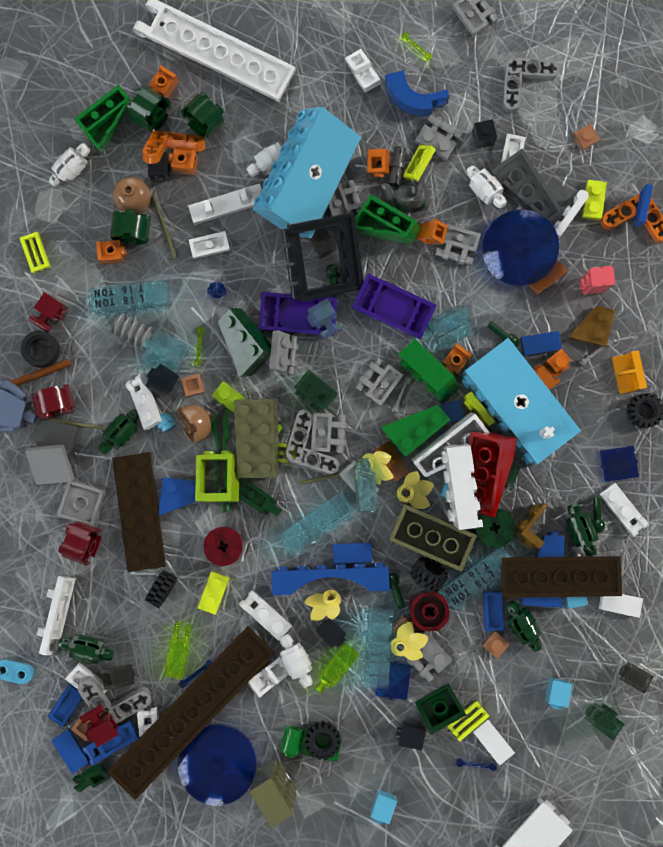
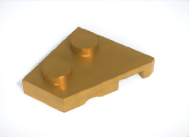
M596 306L571 333L569 339L606 347L615 310Z

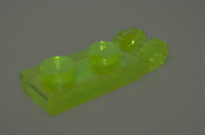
M176 621L173 635L170 638L164 676L183 680L191 642L192 624H187L185 637L179 638L178 634L181 625L180 622Z

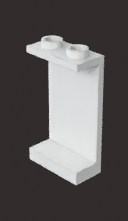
M539 797L537 801L540 805L502 847H559L573 830L569 826L570 821L562 813L558 815L554 812L556 808L548 800L544 802Z

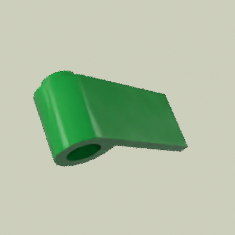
M285 726L280 746L283 756L294 758L299 753L311 756V753H308L305 746V737L308 729ZM320 733L316 736L315 742L317 746L325 748L330 744L331 739L328 734ZM340 747L337 754L335 753L334 757H329L328 760L338 761Z

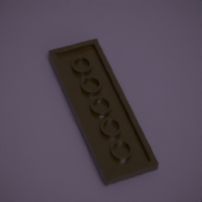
M147 452L114 457L112 462L127 572L166 567L167 562L152 454Z
M621 556L501 557L502 598L622 596Z

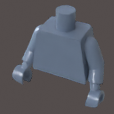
M0 377V433L15 432L18 428L24 427L26 421L35 424L38 417L36 412L30 410L32 401L27 399V394L15 384L5 379L1 380Z

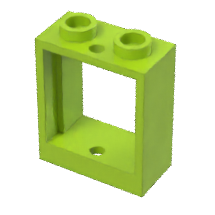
M203 451V455H196V502H239V478H237L236 455L233 454V451H221V454H215L214 451ZM227 460V493H206L207 461Z

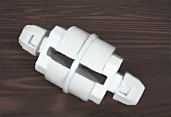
M278 142L267 148L265 147L264 150L253 156L257 163H252L247 167L251 177L258 175L261 171L264 176L270 175L271 167L280 155L281 146Z
M85 143L80 144L76 149L70 147L59 156L51 167L55 172L49 179L51 185L57 187L63 181L70 183L80 175V172L88 163L84 157H87L90 153V148Z
M470 166L466 173L471 179L469 186L476 196L486 205L493 203L497 208H503L507 201L502 195L504 188L497 178L486 169L480 171L477 167Z
M287 634L280 638V643L285 648V650L280 652L281 660L289 676L293 680L299 677L300 684L306 688L312 685L311 675H308V672L313 669L312 663L300 642L293 645V639Z

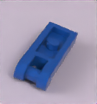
M129 720L118 727V736L98 747L100 754L97 755L94 751V748L97 747L94 742L89 743L82 750L84 754L87 753L90 759L89 763L93 766L137 740L139 735Z

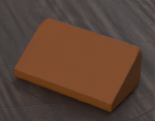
M555 258L525 282L538 296L563 277L569 270Z
M390 441L374 450V453L376 451H383L391 455V460L386 466L394 476L391 479L393 483L410 473Z

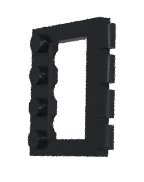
M354 212L287 224L286 229H281L283 244L290 243V246L284 247L286 263L293 262V265L287 266L289 282H296V284L290 285L292 299H298L300 302L361 289L364 281ZM335 226L343 282L308 289L299 233Z

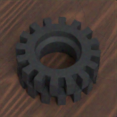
M643 393L629 401L630 404L627 405L629 409L626 411V414H629L630 417L628 419L633 421V425H637L638 428H650L658 425L659 421L663 420V404L660 403L662 401L660 398H656L657 395ZM645 403L651 406L652 415L649 418H644L640 415V405Z
M425 557L418 558L410 570L411 578L415 579L414 582L416 584L419 583L421 588L425 587L427 591L431 590V592L440 591L448 579V573L445 572L444 567L441 568L439 563L436 564L435 560L431 561L428 557L426 559Z
M163 570L153 583L145 601L159 609L172 591L177 577Z
M325 721L316 722L314 725H311L305 737V746L308 753H311L313 758L317 757V760H321V758L328 760L329 757L332 758L335 753L337 754L341 744V737L337 727L331 725L330 722L325 723ZM320 733L328 734L331 739L330 744L325 748L317 746L315 742L316 736Z

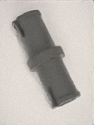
M394 146L388 183L391 186L393 184L394 186H400L401 174L405 167L403 164L405 147L400 149L401 146Z

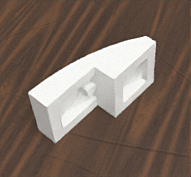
M362 49L345 58L350 70L365 93L381 84L380 78L372 69L371 63Z
M622 594V596H604L600 598L598 609L640 618L643 599Z
M278 657L248 682V685L258 698L289 675L286 668H284L281 657Z
M489 720L473 732L499 765H502L515 754Z

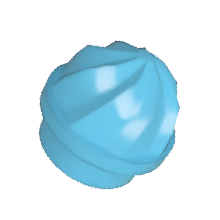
M166 413L160 415L162 422L157 424L159 430L161 429L163 433H166L176 427L174 417Z

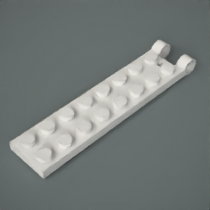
M159 0L147 1L145 7L157 15L151 27L141 21H136L132 29L135 34L161 44L280 102L296 71V67Z

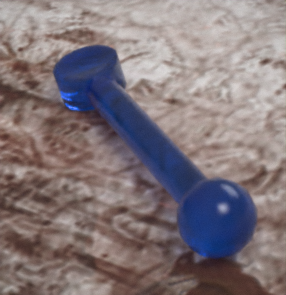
M207 660L200 669L185 680H181L179 687L184 688L190 680L205 670L212 661Z
M461 758L456 760L458 767L465 765L487 768L491 771L497 770V765L494 763L487 765L466 762Z

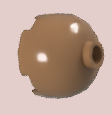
M129 176L117 182L113 190L115 205L121 212L124 213L125 209L135 210L136 214L140 215L149 208L148 205L152 195L149 187L143 180Z
M196 404L184 406L177 410L178 420L182 419L185 427L182 430L191 443H198L210 434L213 418L208 410L205 411L203 407Z

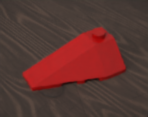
M483 432L470 433L469 445L471 446L474 473H471V476L475 478L477 484L474 496L477 497L480 503V510L477 513L495 517L514 459L517 438Z

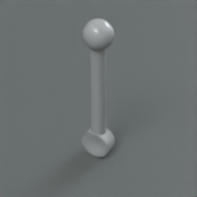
M608 339L606 347H610L613 344L611 339ZM599 347L586 358H581L579 363L586 365L589 359L606 347Z
M410 377L403 379L404 385L395 407L392 408L394 414L399 413V405L407 385L411 382Z

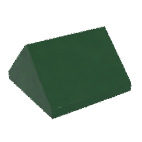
M450 684L415 702L431 734L466 716Z

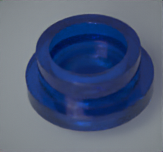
M213 282L207 288V293L212 298H221L226 295V289L224 284Z

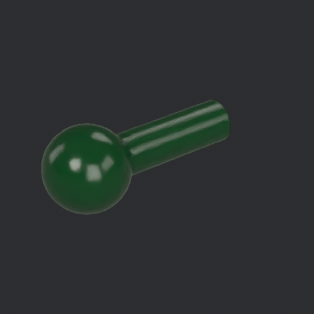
M335 264L328 265L325 269V274L330 279V284L338 283L337 278L340 275V269ZM340 294L332 295V297L338 298L337 300H339Z
M489 322L487 327L503 339V341L509 338L515 347L518 345L519 340L516 335L507 334L494 322Z
M593 497L594 519L592 521L595 524L597 533H601L605 529V522L601 519V497Z
M389 573V587L392 590L398 609H402L406 606L398 587L400 578L395 573Z

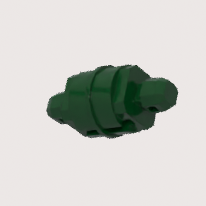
M135 409L127 413V417L124 414H120L108 424L102 434L104 441H102L98 448L102 454H108L112 447L118 450L127 441L129 442L136 430L135 423L139 419L138 412Z
M577 503L567 506L568 513L572 518L566 520L573 543H575L576 548L584 546L583 551L586 556L596 555L597 549L592 542L599 539L591 516L589 517L588 512L581 514V509Z
M515 601L507 603L506 609L510 614L507 622L512 633L521 645L528 644L532 651H540L542 643L539 636L542 632L536 622L537 620L526 607L520 609Z
M75 634L73 640L63 637L60 638L58 644L61 650H69L70 658L81 661V663L98 664L100 658L110 661L114 656L113 649L103 648L104 641L90 635Z

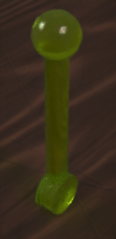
M404 32L402 34V40L411 43L416 49H418L423 55H425L426 60L432 59V54L427 53L411 38H409V34L407 32Z
M201 326L196 328L198 341L194 364L197 366L202 363L200 352L204 329Z

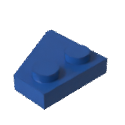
M163 477L159 514L163 515L195 503L196 481Z

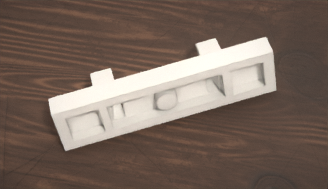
M260 184L188 205L194 225L254 207V201L262 191Z
M58 576L55 589H48L46 597L52 598L46 627L38 628L37 635L43 637L39 654L57 655L58 644L62 636L76 578Z

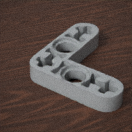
M516 57L509 59L504 71L503 109L508 113H514L519 108L522 78L553 80L560 71L559 64L553 60ZM512 64H515L516 71L512 70ZM534 65L537 68V72L530 73L527 67ZM549 67H552V70H553V73H552V74L549 73V70H548ZM514 81L518 87L512 90L508 87L507 83ZM511 95H514V96H513V103H514V106H513V107H511V106H510V103H508L509 100H510Z
M300 410L293 421L284 453L285 460L290 464L321 474L333 475L339 469V462L336 458L305 448L313 416L308 410ZM303 415H306L305 418H306L308 421H306V422L303 424V428H301V427H299V426L301 425L302 419L299 418V417H302ZM301 432L304 436L303 441H296L294 433ZM295 446H301V448L298 447L295 452L296 455H298V457L292 459V455L289 453H291L294 450ZM310 455L314 456L317 460L316 465L308 464L307 457ZM321 459H323L322 463L328 464L332 462L331 465L334 468L329 471L328 466L322 465L320 468L318 466L321 463Z
M85 676L79 681L78 691L90 710L97 707V705L92 703V700L94 698H101L105 712L108 711L116 723L142 710L151 702V692L145 687L138 688L111 703L93 677ZM85 683L91 685V695L90 690L87 687L84 688ZM139 695L146 696V700L139 699ZM123 703L130 705V709L127 711H122L119 707Z

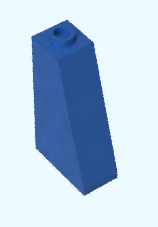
M547 532V535H541L540 539L545 543L540 549H536L534 557H564L565 536H559V532ZM521 597L519 604L524 606L562 608L563 597Z

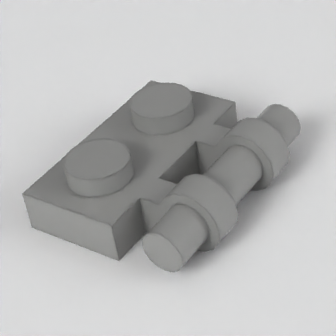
M458 0L452 4V9L472 36L488 27L489 23L486 19H490L492 23L499 19L495 14V9L490 7L486 0ZM480 5L484 12L481 13L477 6Z
M431 114L428 121L433 124L432 128L424 125L415 143L418 145H432L436 149L434 154L447 161L457 145L451 139L453 136L460 139L463 132L458 130L457 126H451L444 122L440 116L436 117ZM441 128L448 132V134L444 136L437 132V130Z
M353 180L346 182L348 188L344 190L341 183L338 184L328 204L332 216L350 212L358 214L364 205L359 199V190ZM347 196H351L353 204L348 205Z
M446 224L448 227L444 240L445 250L437 248L435 255L441 256L444 260L458 261V264L472 265L474 258L468 257L467 253L476 252L481 234ZM451 247L462 249L461 254L451 252Z
M273 331L269 369L294 375V368L297 367V361H295L296 351H298L299 345L297 344V336H290V334L281 331Z
M377 357L374 362L368 365L369 369L366 373L360 376L355 388L361 392L365 386L368 387L369 391L366 393V396L382 406L403 377V374L389 364L383 370L379 367L383 360ZM374 373H377L380 376L373 384L369 380L374 375Z
M313 413L312 451L330 452L331 445H336V453H344V446H346V440H344L345 429H347L346 415H338V422H333V414ZM332 428H337V439H331Z
M424 631L423 634L428 636V641L420 650L428 663L424 666L419 660L412 661L406 659V661L418 670L421 678L424 677L427 682H430L434 676L429 671L434 668L438 673L441 672L452 661V658L427 631Z

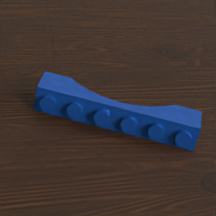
M365 563L353 564V567L345 568V564H335L334 568H326V565H314V569H307V566H295V570H287V566L276 567V570L271 571L272 595H292L297 589L308 582L328 577L352 580L369 591H390L389 567L384 566V563H372L373 567H365Z

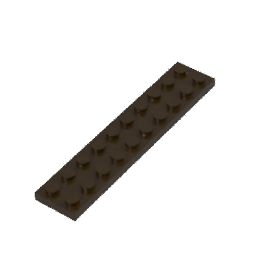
M247 626L112 765L107 773L136 800L276 654L275 651Z

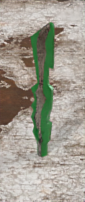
M223 408L211 421L218 454H221V451H227L226 439H229V426L226 408ZM214 460L217 466L215 484L219 489L218 493H227V460ZM221 502L222 512H230L229 502Z

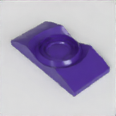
M368 273L352 308L401 333L421 340L437 305Z
M262 292L258 329L268 332L281 331L311 336H334L338 298L322 297L300 302L298 299H292L291 294Z

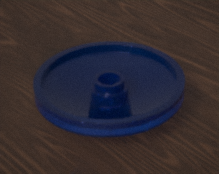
M526 209L509 211L494 220L487 229L482 243L483 259L491 274L505 284L511 286L535 284L545 278L557 262L559 255L557 232L546 217L535 211Z
M220 723L207 725L179 754L178 759L179 777L186 791L196 800L214 806L226 805L241 798L252 785L257 770L256 752L250 739L239 729Z

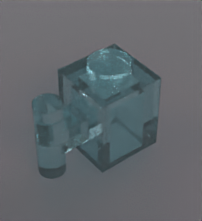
M328 298L307 310L308 316L306 318L311 326L315 325L317 330L323 326L326 327V330L320 333L323 339L344 328L341 322L335 325L332 323L333 320L337 319V313Z

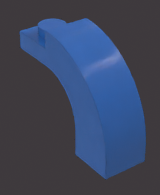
M404 70L385 75V85L389 97L398 108L408 114L429 116L432 114L433 107L442 108L448 104V89L431 94H419L409 87Z

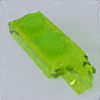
M344 642L320 671L318 678L321 680L315 686V689L322 693L327 686L332 688L336 685L360 654Z

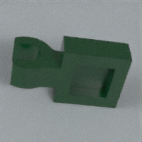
M101 763L92 766L82 772L83 776L76 775L73 778V781L78 784L74 786V789L77 792H82L90 785L94 788L109 780L111 777L107 773L108 770Z

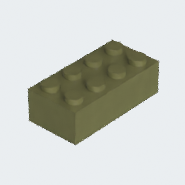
M240 398L234 400L237 478H276L280 474L277 398Z
M403 504L388 540L462 572L477 535L466 530H459L450 523Z
M276 759L255 772L249 791L271 828L293 815L297 795V787L294 781L287 778L285 775L287 771L282 762L278 763Z

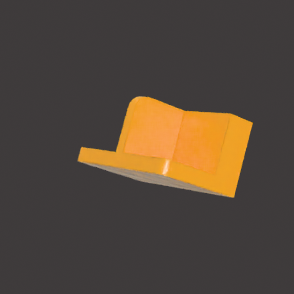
M639 350L612 357L619 394L647 388Z

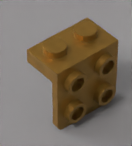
M545 503L533 504L527 511V518L525 520L521 519L515 526L516 532L514 534L521 539L519 542L528 549H540L545 543L529 530L548 506Z

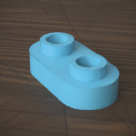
M9 659L0 661V680L26 684L33 679L34 669L31 665ZM1 667L6 668L5 673L1 672ZM20 671L25 673L24 678L20 677Z

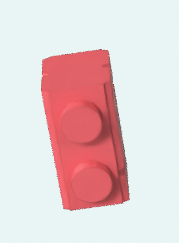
M612 266L591 268L579 279L580 290H583L584 295L605 293L615 284L614 268Z

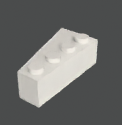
M470 412L410 460L420 473L427 477L446 468L445 463H442L441 452L444 451V446L469 444L471 432H490L477 415Z
M469 444L444 446V451L441 452L442 463L446 465L443 477L444 482L448 484V490L445 491L446 501L450 502V510H448L449 522H452L459 530L483 527L482 520H478L477 512L480 510V503L477 497L474 496L477 484L475 478L471 477V473H474L471 446Z

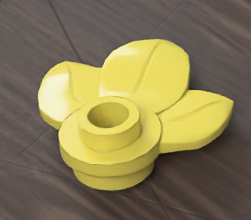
M376 451L374 454L367 453L362 456L361 465L375 484L380 485L382 480L388 481L394 478L386 466L391 460V455L383 451Z
M418 471L411 472L405 477L404 484L397 489V497L403 503H410L413 508L425 509L430 506L425 496L432 491L434 484L427 480H420ZM404 490H408L410 492V495L408 497L403 496Z
M327 590L324 594L316 593L305 600V604L313 607L311 620L320 621L325 617L333 620L340 613L339 604L341 603V596L335 590Z
M411 621L406 622L397 629V637L390 644L391 651L396 656H405L408 660H419L423 658L420 649L426 645L428 636L423 633H414L413 623ZM403 644L404 648L399 650L397 649V645Z

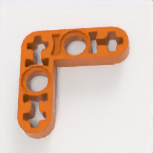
M154 131L142 150L143 161L148 164L158 163L166 148L196 150V152L203 151L205 149V138L191 134Z
M640 193L606 212L601 219L602 227L611 230L635 217L637 209L635 204L638 203ZM651 197L648 214H655L657 221L652 223L647 218L644 225L655 242L663 243V236L658 235L660 231L663 232V215ZM622 207L630 208L631 214L629 216L623 215ZM617 214L618 218H616L612 223L606 222L608 217L612 218ZM658 223L661 224L659 227H656L655 229L653 228V227H655Z

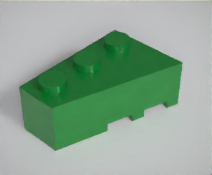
M119 84L74 118L76 124L100 154L128 114L127 105L131 99Z
M371 194L355 217L357 234L410 245L421 230L416 220Z
M416 339L398 354L401 360L399 362L406 371L409 369L414 379L422 383L426 390L441 404H444L459 390L455 376Z
M439 405L382 426L381 429L406 457L449 422L450 418Z

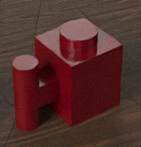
M44 292L34 306V309L41 313L40 316L36 317L32 314L28 321L49 333L52 326L47 324L48 320L51 319L58 323L59 320L64 319L68 308Z
M102 704L79 717L83 724L90 720L87 723L86 737L91 743L94 742L97 748L118 736V725L111 714L106 711L99 715L105 711Z

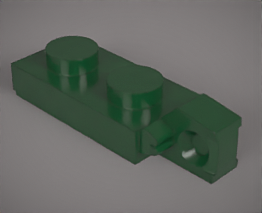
M239 478V498L260 513L267 515L271 512L275 516H279L282 510L274 505L276 500L271 495L247 479Z

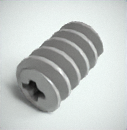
M122 313L115 320L111 333H114L117 337L121 336L123 340L128 339V342L130 344L134 343L136 347L141 346V349L144 351L147 350L154 338V334H151L152 328L149 327L145 331V324L138 327V320L132 324V317L129 316L124 320L125 314Z

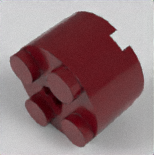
M64 384V388L60 389L58 386H53L36 391L37 394L31 393L36 415L40 419L54 418L55 413L65 415L74 412L75 404L69 384Z
M76 521L74 524L69 523L65 530L67 535L64 542L60 544L58 552L66 559L87 566L90 563L88 561L90 556L95 557L99 549L102 537L98 536L99 532L102 533L101 529L80 521Z
M218 527L210 531L205 537L203 548L207 559L212 564L228 566L240 559L245 543L242 535L237 530L231 527ZM222 541H224V543H228L229 547L226 548V552L224 551V549H220Z
M424 590L417 593L410 601L409 615L419 629L423 631H437L447 623L449 619V606L446 599L439 593ZM433 606V608L431 609L433 613L431 615L429 613L425 615V608H430Z

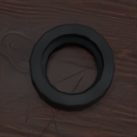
M39 330L31 332L25 336L21 343L22 357L34 367H48L59 358V343L55 337L47 332ZM36 339H46L51 344V353L45 360H35L30 355V346Z

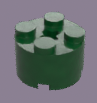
M141 86L133 101L128 103L127 111L132 122L152 133V130L158 131L166 122L169 115L166 113L167 107L170 108L171 104L170 100L149 87Z
M204 92L197 94L181 110L183 119L187 117L190 121L188 126L199 136L204 137L206 135V139L224 123L223 109L218 104L214 105Z
M125 209L124 213L113 211L110 230L111 239L114 241L120 240L126 244L128 242H135V245L148 244L151 216L146 214L137 215L135 210Z
M498 508L495 517L480 513L477 515L478 520H482L483 527L473 528V533L477 535L476 539L480 543L496 548L506 545L513 539L515 524L508 512ZM492 523L498 526V528L495 529L496 532L490 531Z

